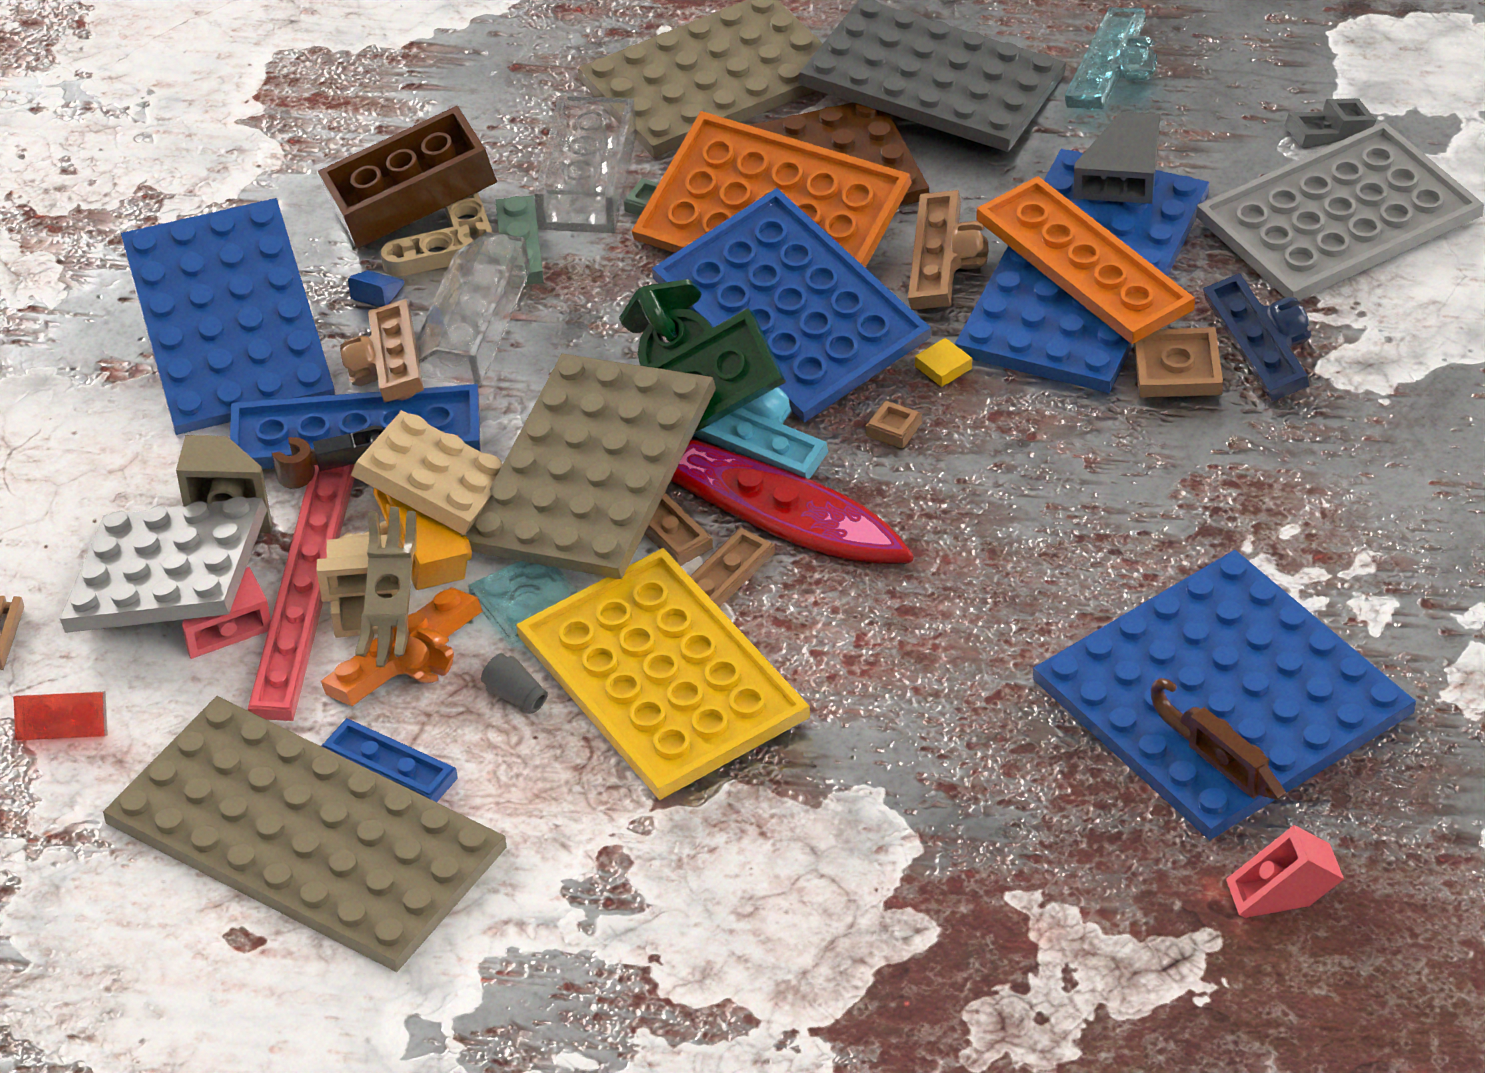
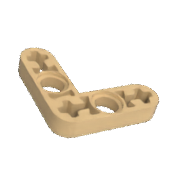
M474 193L444 208L451 227L400 238L386 243L381 249L382 264L385 272L397 277L480 260L492 254L494 250L492 228L479 193ZM463 215H475V217L471 219H459V217ZM477 234L478 241H473L470 235ZM434 247L447 248L446 250H443L441 252L429 251L431 248Z

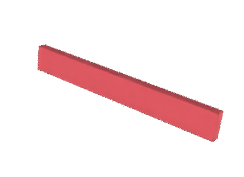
M354 464L320 472L318 465H315V474L306 486L248 705V711L266 720L294 721L323 605L317 576V559L327 558V540L340 538L355 478L351 476Z

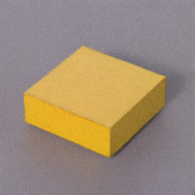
M944 338L915 355V367L943 387L972 369V357Z

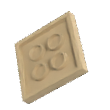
M401 410L356 461L351 476L465 535L492 495L490 488L503 463L492 454L482 453L470 447L458 436L444 433L427 424L422 417L408 414Z

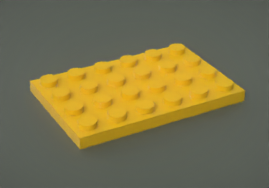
M664 548L629 565L622 579L606 577L516 624L517 634L522 642L659 800L810 718V706Z

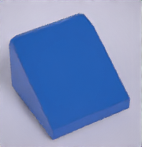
M370 270L357 273L348 278L350 298L382 307L392 301L404 285V280Z

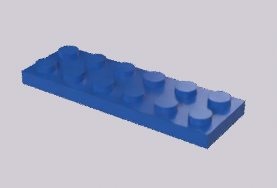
M478 384L424 388V391L416 393L409 399H395L386 403L380 391L231 403L230 439L254 459L262 469H273L275 467L271 453L282 452L287 456H292L288 437L304 439L308 442L310 448L314 449L313 441L351 434L370 426L377 425L385 429L402 410L408 414L422 417L427 424L444 433L459 435V438L465 444L481 452Z

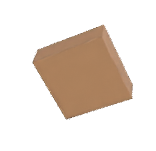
M885 400L867 423L866 436L903 449L922 424V413Z

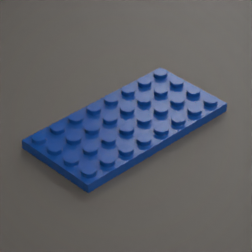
M1061 148L1044 181L1168 276L1196 220L1197 205L1205 202L1209 194V182L1190 176L1156 170L1152 204L1073 199L1075 162L1084 153ZM1009 246L1005 250L955 342V345L972 357L974 361L1109 394L1133 347V344L1119 335Z

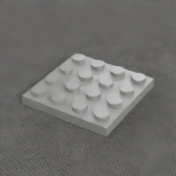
M235 497L227 501L212 502V504L194 502L186 507L165 508L158 506L144 511L127 513L117 511L104 515L60 617L65 633L229 614L267 512L263 499Z

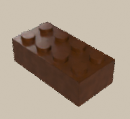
M458 105L318 170L330 203L357 249L497 183L487 152Z

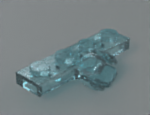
M1108 8L1064 95L1067 108L1103 109L1115 83L1119 79L1147 81L1153 77V73L1156 70L1157 54L1154 53L1153 49L1148 48L1152 45L1155 46V42L1148 36H1139L1147 21L1144 8Z

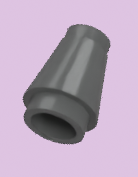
M499 653L488 662L482 672L481 682L486 685L487 692L526 709L530 713L537 712L548 697V692L542 688L514 656L507 657L503 653Z

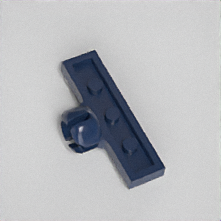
M1240 273L1203 288L1205 300L1271 402L1309 387L1308 375L1290 349L1305 343L1311 337V330L1307 329L1310 324L1309 318L1302 305H1299L1301 303L1297 298L1285 297L1273 302L1270 306H1264L1258 301Z

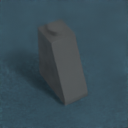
M1121 111L1075 162L1073 199L1152 204L1161 114Z

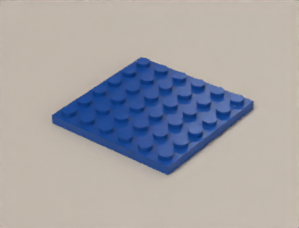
M1236 550L1224 555L1033 667V680L1209 841L1275 799L1260 795L1252 799L1191 749L1189 741L1165 723L1155 710L1150 691L1155 680L1165 678L1176 684L1177 689L1175 692H1170L1164 689V692L1170 703L1183 714L1191 707H1198L1200 709L1205 707L1219 719L1227 721L1233 730L1248 743L1259 747L1269 759V768L1286 793L1415 712L1416 705L1415 699Z

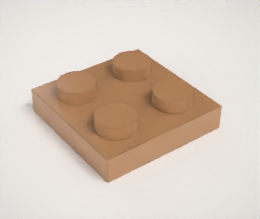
M1216 327L1159 329L1133 344L1139 397L1222 395L1223 377Z

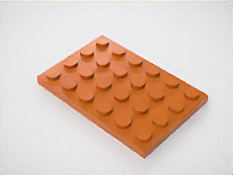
M700 111L631 232L636 241L676 253L772 190L778 188L866 268L912 182L909 173Z

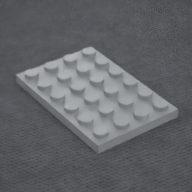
M1384 121L1198 204L1196 218L1284 297H1295L1300 301L1482 217L1484 203Z

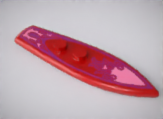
M690 440L671 479L677 485L743 521L774 536L829 556L872 563L909 564L914 559L913 553L901 537L885 521L865 506L813 480L696 440Z

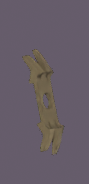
M390 507L385 548H382L378 513L377 511L368 512V568L364 612L361 614V633L355 655L362 657L367 655L374 638L373 626H378L377 667H385L394 639L392 626H397L394 650L396 657L404 655L409 637L408 611L413 557L417 545L416 512L407 511L404 548H402L398 507ZM388 576L397 578L400 581V590L395 596L382 598L377 595L376 586L382 578Z

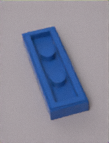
M348 718L321 745L435 802H438L458 779L455 767Z

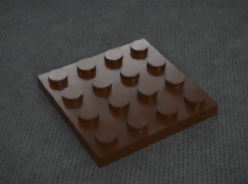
M851 102L750 125L909 173L912 183L899 206L919 202L920 194L929 193V186L889 113Z

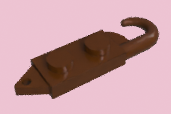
M1159 678L1153 682L1150 691L1155 710L1165 723L1189 741L1191 749L1252 799L1260 795L1278 800L1286 794V791L1269 768V759L1259 747L1248 743L1233 730L1227 721L1219 719L1205 707L1202 709L1191 707L1183 714L1170 703L1164 692V689L1175 692L1177 689L1176 684L1165 678Z

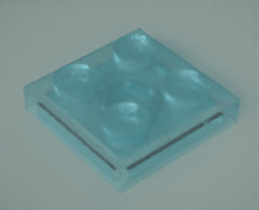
M525 561L516 562L468 584L469 594L478 597L482 613L511 649L524 644L519 638L516 624L577 593V590L557 567Z

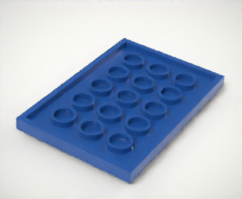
M778 188L772 190L652 268L653 279L658 284L689 279L695 283L702 295L699 301L688 309L704 316L713 327L747 308L754 312L786 380V383L778 388L788 396L791 410L804 423L931 338V327Z
M277 198L121 233L175 435L231 422V403L335 395L334 385Z

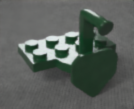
M684 279L643 286L634 293L619 317L622 326L632 333L643 332L640 337L637 353L640 366L713 377L716 389L694 433L786 383L755 314L749 308L713 327L704 316L688 309L696 304L702 295L699 287L691 280ZM663 336H664V337L666 338V340L669 341V342H664V341H663Z

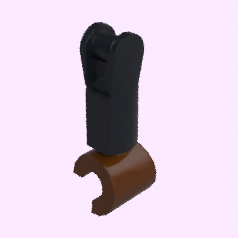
M376 425L351 434L313 441L314 449H311L308 442L304 439L288 437L292 456H287L282 452L271 453L277 479L285 488L298 489L307 485L312 480L315 474V465H318L320 472L356 464V461L385 429Z

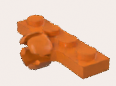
M453 587L439 592L427 605L417 612L408 615L409 637L403 656L396 657L394 654L397 635L396 626L392 629L394 639L385 667L376 666L378 638H375L365 657L354 656L350 660L340 663L331 674L321 680L325 694L349 706H353L386 681L399 674H405L421 683L438 681V675L445 676L453 664L454 651L452 647L445 645L449 641L448 636L483 612L478 597Z

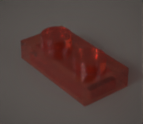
M106 691L13 696L15 741L108 735Z

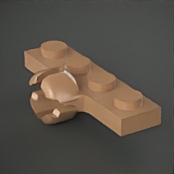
M959 190L920 194L908 293L911 310L951 306L955 271L959 268L964 270L981 268L987 264L988 240L980 232V230L985 229L984 225L978 221L959 223L961 210Z
M404 299L369 310L370 338L360 335L345 340L340 345L342 363L345 368H348L349 376L351 377L349 380L352 385L361 387L378 380L379 389L385 403L395 399L406 400L416 393L424 391L412 315L407 300Z

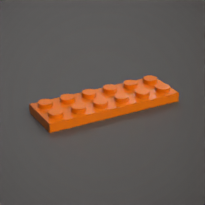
M1039 176L977 207L976 220L978 222H981L984 227L1131 344L1194 311L1195 297Z

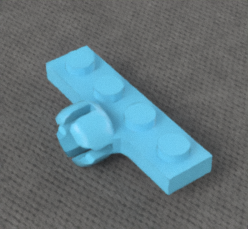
M778 387L693 434L695 437L734 453L784 469L807 479L811 478L828 453L825 441L783 425L791 413L788 396Z

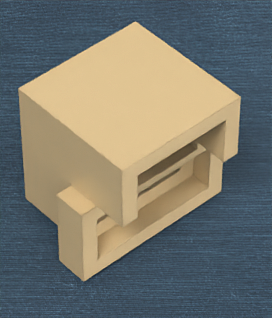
M381 535L382 548H385L387 535ZM369 536L327 540V558L317 559V576L322 602L331 601V618L335 638L360 636L361 614L364 612L368 568L367 549ZM392 576L382 578L376 586L377 595L382 598L395 596L400 590V581ZM373 626L374 634H378V626Z

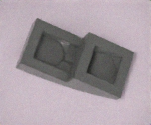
M1359 98L1326 99L1322 112H1289L1284 126L1301 147L1330 144L1351 137L1373 127L1376 119Z

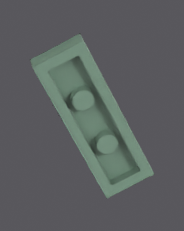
M534 195L495 199L504 287L544 283Z

